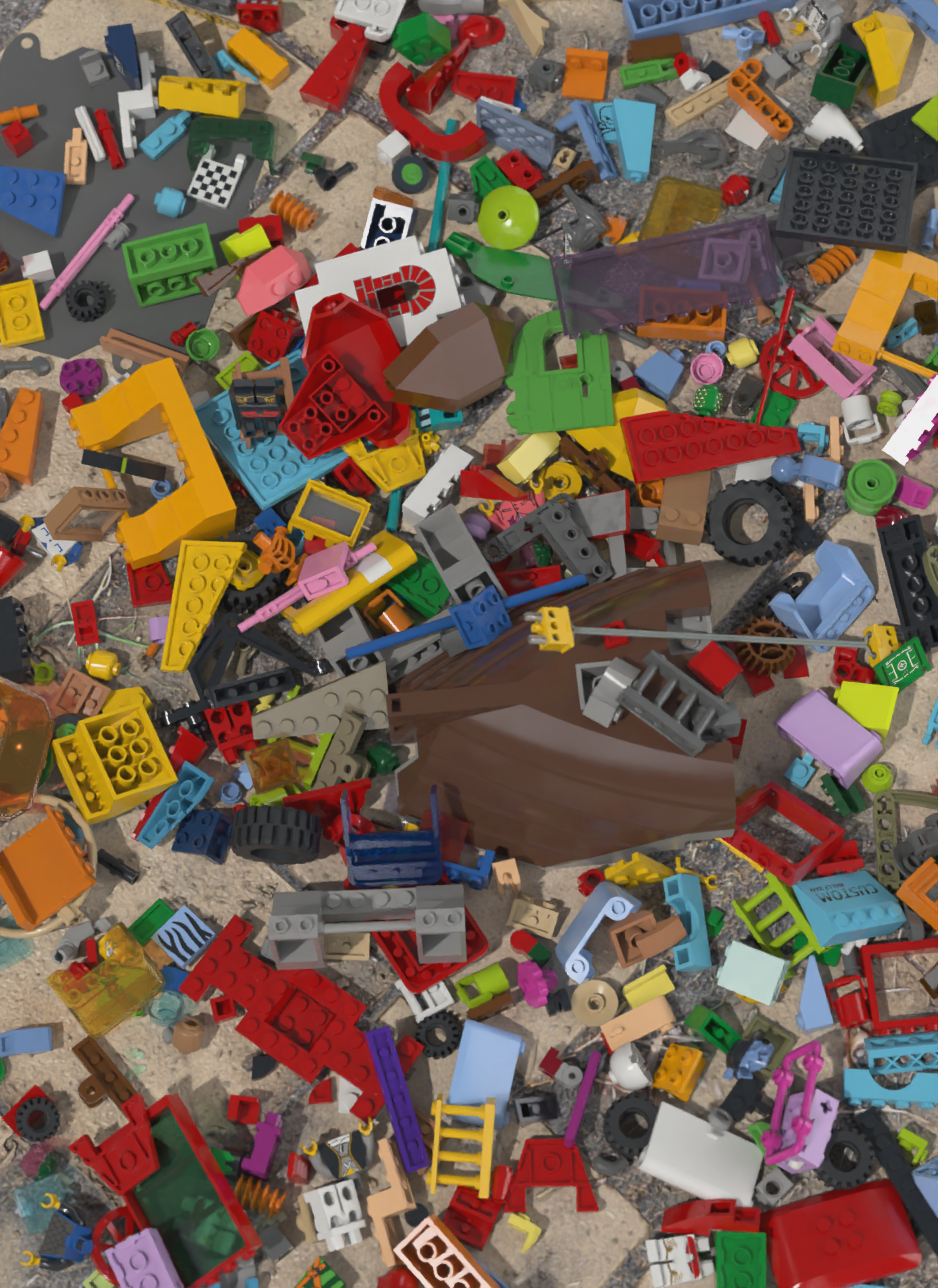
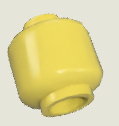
M742 337L728 345L729 353H726V356L731 366L735 364L737 368L743 369L755 363L757 355L760 353L753 339L749 340L747 337Z

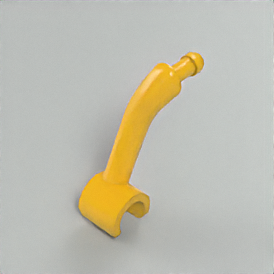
M675 858L677 867L675 871L677 873L699 876V882L705 884L707 890L713 892L718 889L719 886H711L709 884V881L718 879L716 875L705 877L681 867V858Z

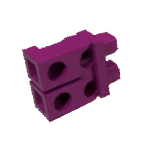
M267 1111L264 1123L258 1121L256 1126L257 1132L254 1138L255 1147L251 1159L244 1158L241 1164L245 1176L250 1177L252 1175L255 1179H260L264 1182L268 1181L278 1151V1143L282 1144L284 1138L281 1129L283 1124L281 1115Z

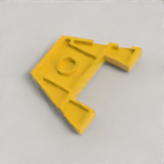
M414 410L411 411L410 436L398 446L367 453L360 438L340 446L386 494L423 479L426 476Z

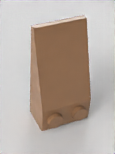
M711 470L665 479L655 539L700 546L705 523Z

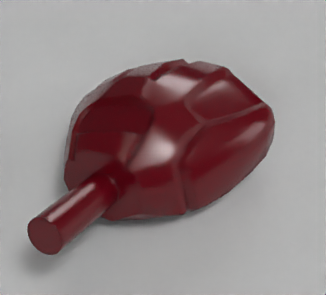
M884 505L877 513L875 519L876 529L898 523L897 520L918 514L907 515L905 511L899 508Z

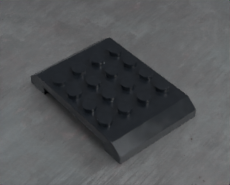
M932 98L868 124L857 132L863 140L861 143L863 146L862 151L866 157L918 163L915 193L938 184V141L911 120Z

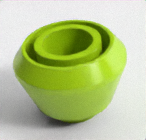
M873 763L868 765L863 771L862 783L872 793L887 791L893 783V774L886 765Z

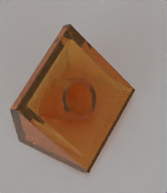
M287 737L243 753L257 796L301 781L298 764Z

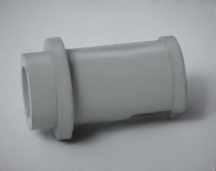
M122 222L116 224V228L103 240L105 244L108 243L107 246L112 250L115 249L124 237L129 236L130 229Z

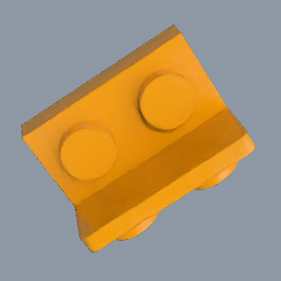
M671 1044L665 1052L658 1070L654 1074L651 1086L665 1090L679 1101L687 1103L707 1063V1060L701 1057L703 1052L699 1049Z

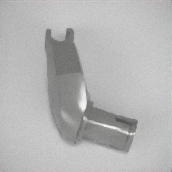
M100 918L93 924L89 920L71 929L69 928L58 943L57 950L52 953L53 962L60 965L65 963V961L75 959L80 952L82 943L95 935L94 930L98 928L103 933L111 927L110 922L106 918Z

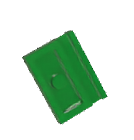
M769 388L759 426L783 428L797 401L779 392L776 393ZM760 403L749 423L755 424Z

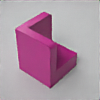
M902 475L894 496L908 506L925 510L933 489L919 479Z

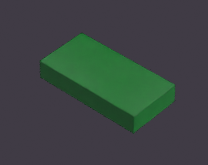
M159 898L126 931L143 948L175 912Z

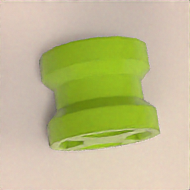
M883 391L880 396L881 402L878 403L876 408L877 411L885 416H897V407L902 402V396L893 391Z

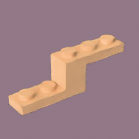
M830 417L827 425L829 435L828 457L819 458L840 464V458H843L844 452L843 445H839V438L843 436V425H839V417ZM802 482L803 518L813 527L814 520L818 519L819 515L818 506H814V499L818 498V487Z
M384 1138L378 1141L380 1147L378 1148V1153L381 1160L384 1161L386 1167L385 1177L392 1188L366 1197L368 1202L367 1211L375 1225L374 1234L380 1242L382 1261L387 1268L401 1267L405 1263L394 1252L399 1242L392 1217L417 1207L396 1139Z

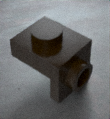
M935 300L914 303V319L917 320L918 330L921 335H931L938 332V315L936 313Z

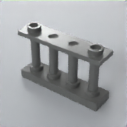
M652 649L642 660L648 667L634 688L627 685L615 700L693 758L706 744L701 740L700 736L715 715L720 718L730 707L725 704L721 697L710 693L667 661L663 654ZM658 672L668 681L656 699L650 702L642 696V692L654 674ZM676 686L686 693L687 696L673 717H670L662 711L661 707ZM694 701H697L706 708V711L694 729L689 731L681 725V721Z

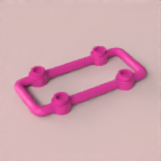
M817 1040L810 1041L786 1054L781 1068L776 1069L772 1075V1080L778 1088L770 1131L766 1130L760 1138V1142L766 1148L765 1162L770 1166L800 1153L804 1148L806 1136L812 1130L813 1121L809 1117L817 1073L820 1072L824 1065V1058L820 1056L822 1045ZM804 1056L802 1065L808 1073L800 1116H795L791 1122V1129L797 1134L794 1145L775 1153L782 1143V1135L779 1134L786 1091L794 1079V1074L790 1071L793 1061Z

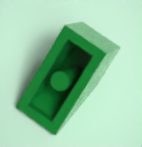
M696 1004L684 1021V1024L697 1036L725 1055L728 1053V1048L735 1041L742 1038L713 1011Z

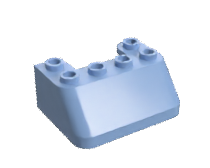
M825 540L815 553V562L821 571L795 601H793L789 594L781 592L769 603L778 619L782 621L784 628L789 626V631L797 638L837 640L874 597V586L851 549ZM807 645L812 650L820 653H825L831 647Z

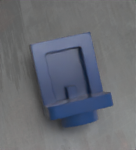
M271 507L262 511L253 520L268 537L275 534L274 530L278 526L288 528L286 523Z

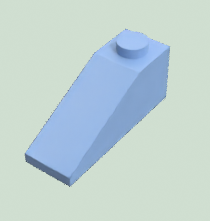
M814 955L809 956L807 960L798 1014L795 1015L798 1029L802 1028L803 1034L829 1029L834 1024Z

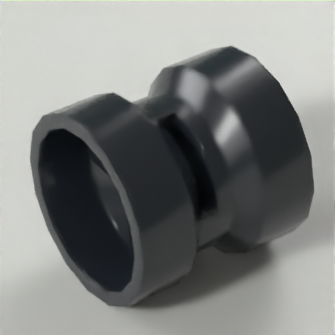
M566 988L558 989L557 993L553 994L548 992L545 1007L549 1017L556 1015L560 1011H572Z

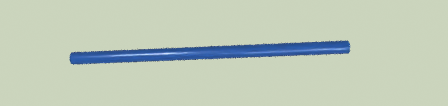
M582 573L500 600L505 610L585 585L586 578ZM450 615L346 648L345 654L347 659L350 660L456 625Z

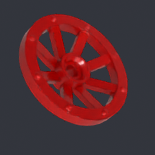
M793 329L797 335L799 333L801 334L804 331L801 329ZM788 330L783 331L779 348L786 355H777L775 362L785 363V365L772 374L769 388L793 400L813 397L820 393L827 386V383L822 378L815 383L807 369L809 366L794 350L790 351L787 348L788 345L784 341L794 338ZM778 333L765 343L760 353L759 372L764 383H766L769 372L767 363H771L773 356L769 355V353L775 347ZM823 344L816 349L824 357L831 352ZM831 356L828 361L834 366L833 356ZM789 371L791 373L789 388H786L776 381ZM798 374H802L809 388L795 389Z
M127 1206L116 1208L103 1216L94 1228L90 1240L93 1242V1250L90 1254L95 1268L103 1278L118 1287L121 1286L111 1264L108 1266L101 1252H105L115 1247V1245L100 1243L104 1229L108 1231L117 1244L125 1241L128 1236L133 1235L134 1218ZM150 1211L164 1238L171 1235L162 1219ZM122 1217H126L124 1238L112 1224V1221ZM172 1243L171 1245H169V1247H170V1249H171V1251H172V1253H173V1243Z

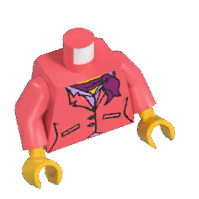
M538 477L539 485L536 487L533 486L532 479L529 480V486L534 492L533 494L531 490L525 492L528 495V500L505 501L494 506L492 500L486 499L489 504L486 510L483 504L479 503L480 511L486 512L485 517L490 522L494 532L500 534L546 502L544 492L541 490L543 480ZM525 524V527H524L523 530H524L525 532L530 531V532L532 533L531 530H532L533 526H532V525L527 526V525ZM538 537L526 544L527 547H532L535 541H539Z

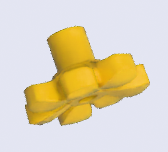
M433 431L425 432V434L419 432L418 439L422 453L424 452L425 456H431L432 451L438 452L440 446L436 443L440 441L439 436H433Z

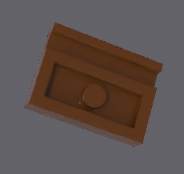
M510 992L499 994L490 1001L466 1011V1019L482 1022L513 1008V999Z

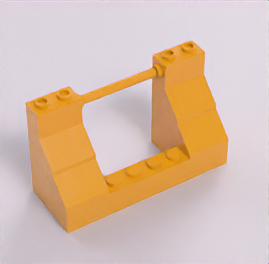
M876 250L848 313L836 334L831 350L871 367L876 359L880 360L881 358L929 379L934 374L938 375V372L884 351L885 348L882 347L905 304L910 289L938 300V262L907 250V254Z
M172 357L141 366L97 401L71 409V418L68 419L71 430L77 433L76 442L80 450L87 449L103 453L105 450L167 431L170 442H175L177 447L175 451L179 462L183 461L184 474L188 482L171 495L164 497L142 515L131 517L126 509L120 516L121 521L117 522L116 540L118 544H123L125 549L123 551L124 559L127 564H131L133 570L179 555L181 540L217 541V538L221 535L226 539L228 538L227 532L234 531L236 518L235 503ZM101 469L108 488L118 489L111 471Z

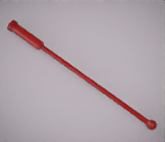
M786 289V297L779 320L781 325L755 422L757 425L761 421L784 327L788 324L794 297L797 293L795 289Z

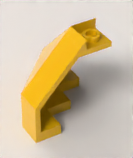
M872 10V15L853 23L852 26L867 48L876 84L868 87L866 93L877 109L894 101L896 98L914 33L904 17Z
M638 388L612 394L614 426L566 430L571 437L589 452L593 448H597L608 459V469L634 481L619 420L629 416L662 410L667 411L663 400Z

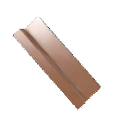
M110 328L106 337L101 336L99 339L104 351L142 365L172 357L181 379L191 361L189 356Z

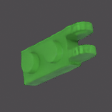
M674 58L647 61L618 68L623 90L638 87L641 83L653 84L664 80L671 81L679 77L676 69L667 70L674 67Z

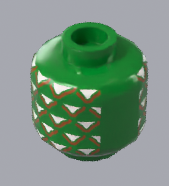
M703 385V387L696 390L693 409L699 412L698 416L711 417V415L720 413L723 401V394L719 391L720 388L712 385Z

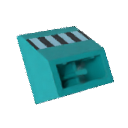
M412 406V410L416 414V428H418L419 432L459 429L463 422L461 410L450 413Z

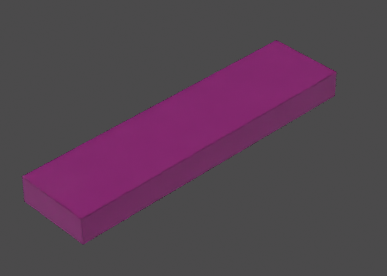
M593 1050L564 1137V1146L569 1148L574 1147L601 1063V1054Z

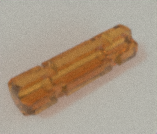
M376 186L373 191V197L376 199H384L383 201L409 208L413 207V200L405 197L404 199L402 195L390 190L384 191L385 188Z

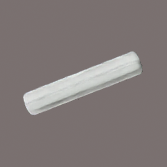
M84 106L77 107L75 114L97 162L105 160L106 153Z

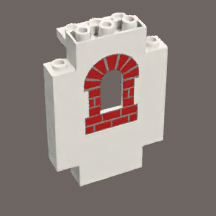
M415 235L316 263L314 265L319 284L294 291L305 336L312 307L324 297L343 293L386 315L402 351L425 327L466 306L463 294L459 295L457 288L461 287L458 274H453L452 268L456 267L453 255H448L446 248L425 253L422 241L418 242ZM409 281L419 285L420 293L416 299L380 309L376 294L377 290Z

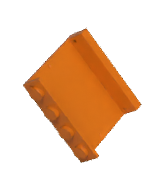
M48 805L45 806L48 812V817L0 852V892L17 924L28 932L32 931L97 883L93 876L95 873L93 867L89 862H85L83 858L85 855L83 849L78 844H75L73 840L75 838L74 833L63 823L65 817L58 809L53 810Z

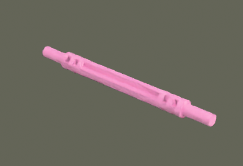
M128 193L118 207L112 209L51 285L50 291L38 305L41 310L45 311L53 300L62 294L102 244L103 240L115 228V225L123 218V213L135 199L131 194Z
M370 542L353 553L351 551L348 553L343 567L344 572L358 564V560L377 549L375 544ZM297 585L256 610V614L237 626L241 633H243L260 621L262 623L305 595L300 586Z

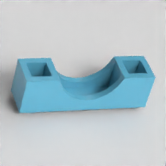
M680 873L663 879L666 902L675 909L687 931V936L673 947L676 971L695 973L711 968L712 963L699 876Z
M844 1068L842 1072L841 1101L848 1102L847 1104L850 1106H861L863 1102L872 1103L874 1107H886V1104H896V1108L907 1109L910 1108V1105L920 1106L922 1110H933L934 1107L938 1106V1074L917 1072L907 1087L900 1090H888L879 1086L873 1080L869 1070Z

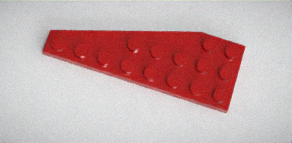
M665 410L624 417L619 420L635 484L785 456L801 451L795 429L759 426L754 423H738L733 420L690 416V414L685 413L676 414Z

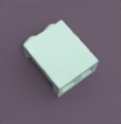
M733 940L732 944L729 943L726 948L725 956L727 958L724 966L721 965L718 970L717 979L719 980L717 985L768 1006L775 1005L790 960L776 957L746 945L739 940Z

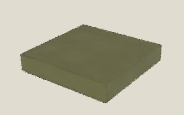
M755 1014L741 1037L751 1039L759 1029L765 1032L763 1044H772L774 1049L767 1067L757 1072L772 1080L774 1071L780 1067L796 1039Z

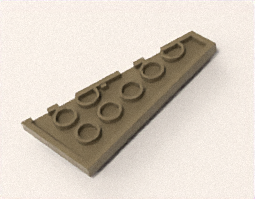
M385 659L367 668H362L351 675L343 676L317 687L306 694L291 698V700L280 705H275L251 716L253 739L336 733L345 712H352L367 722L364 730L389 728L386 704L388 683Z

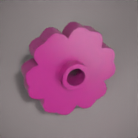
M530 960L521 962L517 966L519 972L517 980L520 990L523 991L524 1000L535 1009L545 1006L547 1004L546 996L548 992L552 991L558 984L554 970L551 968L540 969L535 962L532 963Z

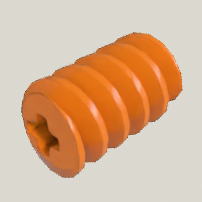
M279 191L270 204V212L281 215V219L284 222L290 223V226L297 228V231L300 233L308 231L315 223L318 212L314 211L311 213L312 208L310 206L304 209V202H300L297 205V197L290 201L291 193L288 192L283 196L284 191Z
M835 244L821 258L816 259L815 263H811L808 270L818 284L822 285L823 281L830 284L832 282L831 277L836 279L838 273H844V267L849 269L851 266L850 262L855 264L857 258L851 247Z
M243 1173L234 1189V1194L238 1201L241 1199V1205L246 1206L250 1202L251 1210H255L259 1206V1214L263 1215L268 1210V1218L271 1219L275 1215L277 1216L286 1201L288 1193L285 1192L280 1197L278 1196L279 1188H276L271 1193V1184L268 1183L264 1188H261L262 1180L259 1179L255 1184H252L253 1176L251 1175L247 1180H244Z

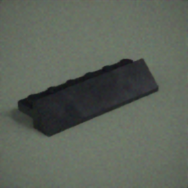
M915 515L897 520L898 523L877 528V533L905 641L907 643L917 636L925 654L930 652L936 653L938 652V597L932 589L924 570L922 555L928 549L920 515Z

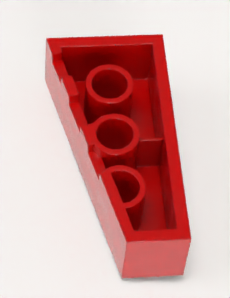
M354 24L350 25L300 88L299 93L302 100L341 114L374 40L365 37V28Z

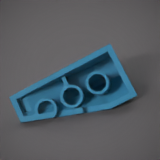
M185 760L176 775L178 781L166 790L136 839L148 848L153 849L205 798L215 782V778Z

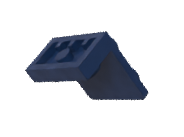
M193 809L181 821L171 850L176 853L202 856L215 865H222L231 840L233 820L221 812Z

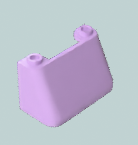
M812 689L783 712L773 724L779 736L784 740L789 738L792 744L796 743L826 767L831 775L834 774L839 779V784L848 789L883 749L880 742L882 738L873 730L868 732L830 702L828 695L821 689L817 691Z

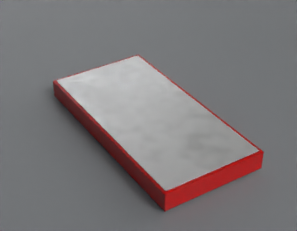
M627 489L573 499L575 506L571 512V518L583 528L588 541L630 533V492ZM567 501L560 502L562 506L569 507ZM546 540V545H548L550 548H552L551 545H550V544L548 543V541Z

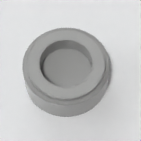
M713 1108L708 1115L709 1123L720 1131H727L733 1123L731 1115L722 1108Z

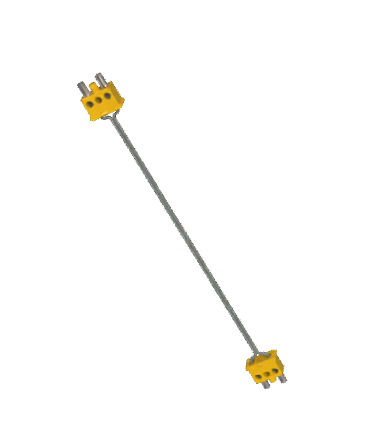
M566 606L562 608L542 607L535 613L526 612L524 614L525 621H535V624L531 626V631L537 633V635L528 636V642L530 644H539L540 650L560 651L561 653H565L574 646V634L865 648L870 665L873 667L900 648L902 644L898 643V640L904 639V636H902L904 634L896 632L894 626H879L876 623L863 630L865 641L861 642L574 627Z

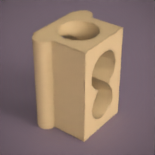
M562 146L552 163L554 169L561 173L567 171L577 153Z

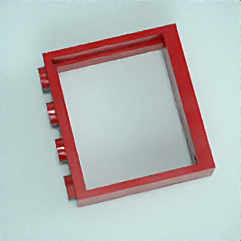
M771 781L735 809L736 824L733 837L721 839L792 887L841 847L846 830ZM768 805L823 842V844L798 864L793 865L742 830L740 826Z
M938 938L861 946L859 957L863 984L868 997L866 1004L871 1018L869 1022L871 1034L885 1037L891 1036L892 1032L899 1031L903 1035L916 1033L918 1029H925V1032L938 1031V1016L880 1022L871 959L938 953Z

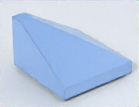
M248 759L232 776L249 791L265 774L260 767Z

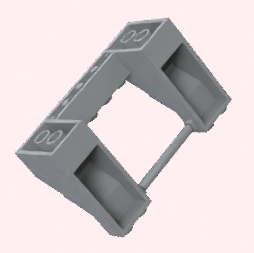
M452 503L413 526L417 535L414 536L415 539L407 544L412 550L419 546L421 548L425 547L445 585L457 602L456 604L471 600L488 585H494L500 599L508 597ZM306 596L299 599L302 607L312 601H308ZM355 604L314 630L329 662L340 677H346L385 659L388 686L443 653L438 643V640L441 639L439 633L444 631L441 630L348 660L345 654L346 648L375 640ZM515 607L507 609L506 612L509 613L510 611L514 610ZM449 608L423 624L450 616Z
M463 884L322 892L321 890L274 892L272 914L268 916L269 943L277 970L325 968L324 933L410 929L411 931H416L419 964L467 962ZM389 919H411V921H410V920H403V921H380V922H357V923H333V924H324V922L365 921V920H389Z

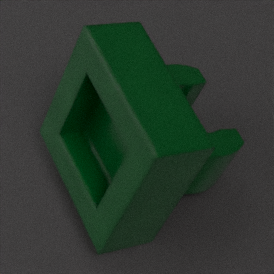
M302 152L301 160L306 163L304 172L307 175L314 176L317 167H325L326 160L322 156Z

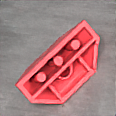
M279 245L246 267L236 299L245 315L250 316L276 304L306 284L313 271L304 254Z

